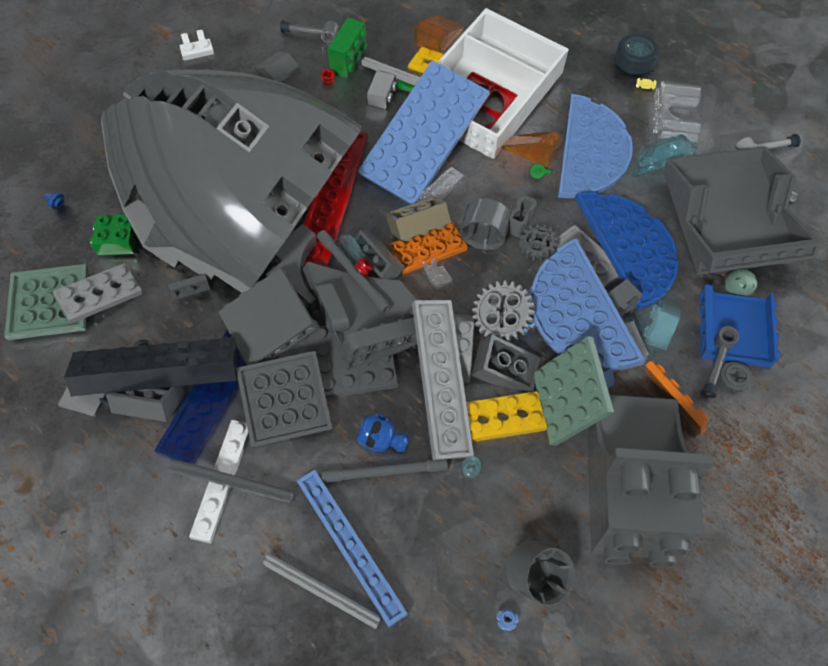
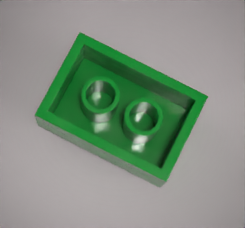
M347 18L329 45V66L336 75L348 78L349 74L354 71L356 63L360 61L362 53L366 51L367 30H365V22Z

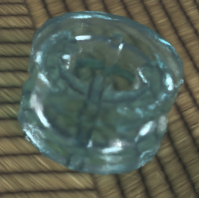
M467 457L463 461L462 471L467 477H476L480 473L481 463L476 457ZM469 463H470L472 466H473V465H476V466H475V471H472L471 468H470V469H467Z

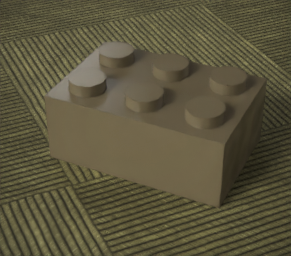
M435 196L385 213L391 233L401 241H409L416 235H426L430 230L435 228L442 229L451 223L446 202Z

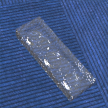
M450 167L418 196V201L433 196L441 200L444 199L464 180V175Z

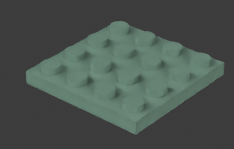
M81 264L11 273L4 337L7 340L86 331V318L70 324L53 296L52 291L88 278L87 265ZM80 297L75 299V302L81 303L85 299Z
M585 337L534 372L536 388L547 424L546 430L550 445L557 446L614 413L593 337Z

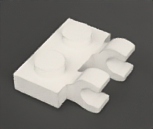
M203 30L196 31L199 41L190 43L187 33L181 34L184 44L179 46L184 61L214 54L210 39H205Z

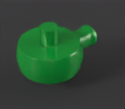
M535 163L530 167L529 173L532 178L541 179L545 174L551 175V169H545L541 163Z

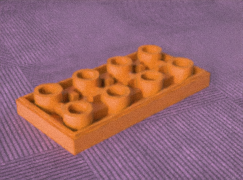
M451 221L445 228H435L426 235H416L409 241L398 240L388 244V249L405 266L401 272L404 275L468 250V246L462 239L453 221Z
M653 361L648 362L645 368L650 380L667 399L678 400L679 412L699 435L703 434L706 431V420L708 419L701 409L696 410L692 404L694 402L686 393L682 395L678 390L680 388L673 378L668 379L664 373L666 371L659 363L655 365Z

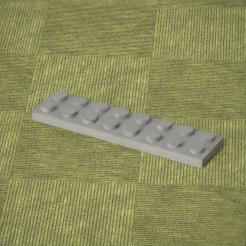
M415 300L412 303L433 461L471 458L474 456L452 302L451 300Z

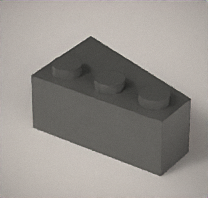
M628 279L608 293L623 321L632 315L643 295Z
M183 386L106 393L111 413L167 422L185 397Z

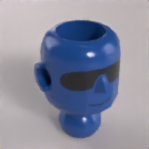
M381 414L365 416L357 436L358 443L374 453L376 451L385 452L389 446L394 447L398 452H404L409 440L407 434L395 433V425L388 421V417Z

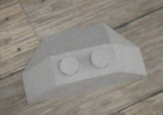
M454 314L463 384H469L474 319L472 316L474 315Z

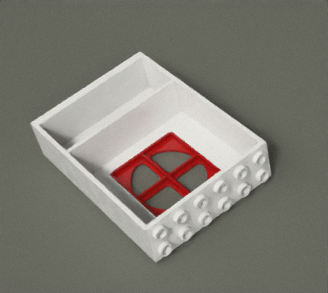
M485 8L437 63L479 86L488 87L490 94L487 99L493 92L499 93L504 101V109L499 113L483 103L479 110L493 116L496 120L483 126L471 121L459 141L480 151L485 156L495 159L563 73L569 49Z

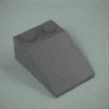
M491 334L480 341L472 376L487 383L528 393L533 392L535 385L534 372L538 370L540 357Z

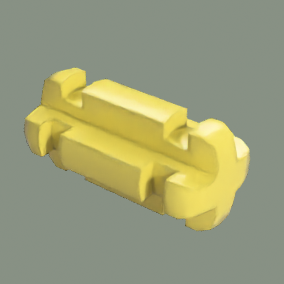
M637 79V88L640 86L643 89L652 88L654 90L656 87V80Z

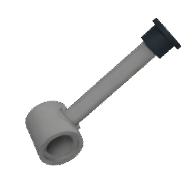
M793 134L787 137V139L756 144L750 137H746L736 144V149L757 147L771 149L782 146L799 147L801 139L798 134Z

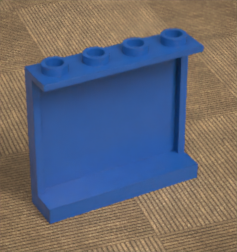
M704 285L699 294L701 359L716 360L718 349L714 345V340L723 327L730 326L738 331L739 339L734 347L726 352L724 362H738L745 365L771 368L780 358V350L777 349L779 334L776 333L778 318L775 317L777 304L774 301V293H770L767 299L715 293L713 292V285Z

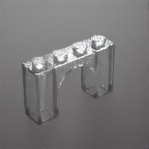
M661 81L660 87L656 88L655 98L657 99L654 109H657L654 115L656 123L653 133H656V141L696 146L701 132V122L679 119L673 116L668 109L679 107L696 110L701 98V86Z

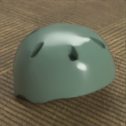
M735 269L726 276L725 287L731 294L747 297L755 291L757 278L747 269Z

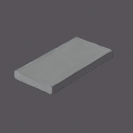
M573 225L558 236V248L577 238L604 288H607L619 278L605 251L578 226Z

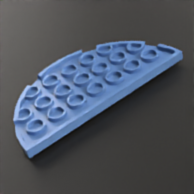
M571 94L558 198H575L576 193L597 192L599 194L611 188L624 176L632 158L633 144L631 135L628 134L622 119L604 104L598 105L592 102L591 98L577 94Z
M577 238L559 247L557 252L542 264L532 285L531 302L534 303L535 307L531 310L535 311L533 320L541 337L559 355L585 337H593L602 370L625 369L645 363L644 357Z

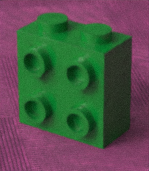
M97 215L96 222L93 223V237L90 238V245L94 248L96 254H134L136 233L126 215Z

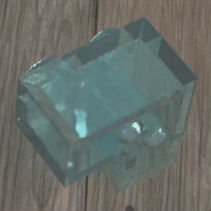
M659 300L657 305L653 304L649 314V318L652 321L650 326H645L642 336L645 337L644 343L667 351L681 317V308Z

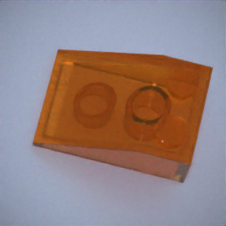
M441 15L422 19L414 28V43L442 53L464 29V26Z
M555 132L513 135L502 145L501 149L548 167L558 156L564 138Z

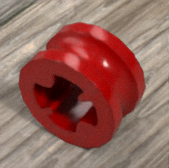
M325 69L321 72L323 84L332 85L335 82L333 70Z
M360 258L359 263L354 265L359 272L366 276L369 274L368 271L373 269V266L364 258Z

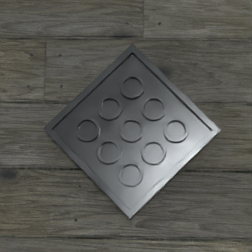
M316 351L236 368L252 448L333 430Z

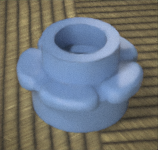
M507 607L497 613V624L502 630L512 631L516 628L519 617L517 613L513 612L512 608Z

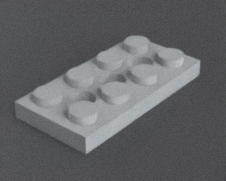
M125 263L52 291L53 296L70 324L142 295L141 288ZM114 283L121 284L119 288L111 287ZM97 290L103 291L101 295L93 294ZM80 297L85 299L81 303L75 302V299Z

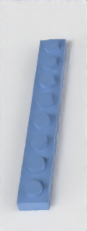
M313 470L298 479L297 484L388 628L408 615L405 608L317 472Z

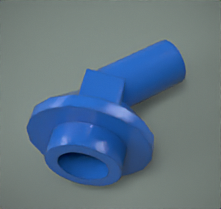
M56 192L54 195L51 193L44 195L45 199L49 200L47 203L52 209L61 208L64 205L63 194Z

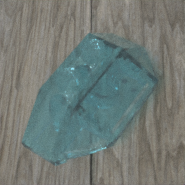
M683 134L647 145L642 149L633 177L637 178L665 169L666 159L693 156L696 153L697 146Z

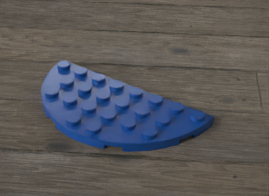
M597 192L576 193L575 200L621 282L628 279L643 294L636 306L637 310L645 309L658 302L666 295L674 283L679 265L675 242L664 224L657 217L653 218L648 214L646 208L627 198L614 194H609L608 196L599 195Z

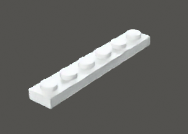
M231 420L213 470L236 475L249 438L247 423ZM212 482L208 483L189 535L191 539L212 544L231 487Z

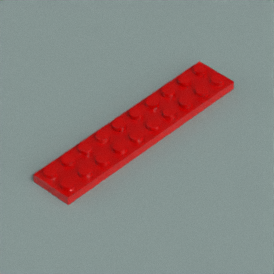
M360 132L310 204L304 225L316 235L317 245L310 251L304 266L307 262L329 268L333 254L319 241L317 234L325 230L336 244L368 140V133Z

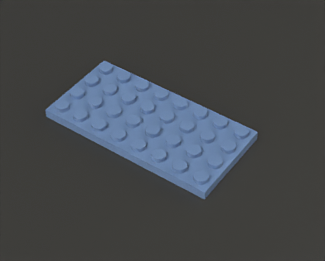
M432 60L357 171L358 174L408 204L418 202L489 96V91Z

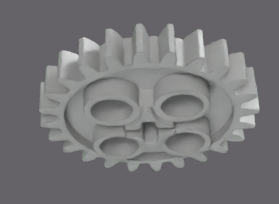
M504 280L502 286L498 281H496V287L489 284L490 290L487 291L483 288L484 295H477L480 301H474V304L477 306V308L472 309L476 313V315L472 316L477 321L475 326L477 328L480 327L479 332L481 334L485 332V337L492 334L503 340L506 338L508 342H511L512 336L518 340L517 334L525 335L523 329H530L527 323L534 322L533 318L530 317L535 315V311L531 310L535 307L534 303L530 302L532 300L531 295L527 296L528 291L526 289L522 291L521 285L515 288L513 281L510 286H508L506 280ZM499 299L498 304L491 305L492 300ZM512 300H518L515 306L509 305ZM504 307H505L507 311H504L503 317H502V315H501L500 312H503ZM491 318H498L496 323L489 324ZM517 318L515 324H508L509 319ZM504 320V327L501 328L502 321Z

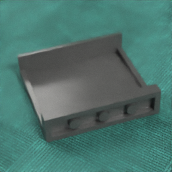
M282 268L272 271L268 277L258 281L254 287L241 293L237 299L227 303L219 311L230 335L235 337L237 348L247 365L275 360L320 328L317 321L311 318L288 279L290 275Z

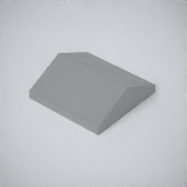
M67 387L58 406L96 416L102 405L99 399L103 398L106 393L71 397Z

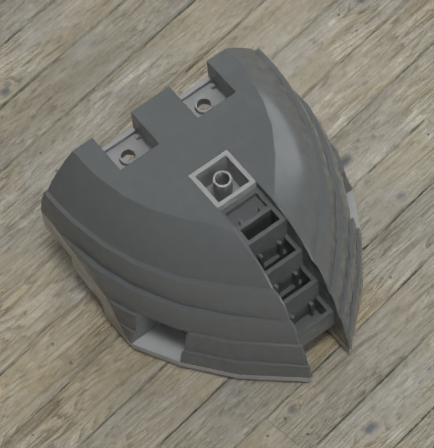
M159 70L147 72L142 77L134 79L131 84H127L123 96L126 98L122 99L118 104H112L108 110L105 109L101 116L108 171L123 212L142 246L174 268L180 261L199 275L205 274L209 282L216 275L241 293L251 289L363 128L333 106L282 82L243 72L217 70ZM314 157H319L322 160V163H319L317 160L314 159ZM137 193H139V195H140V197L142 198L143 202H141L140 200H138L137 198H135V196L137 195ZM277 209H283L286 215H279Z

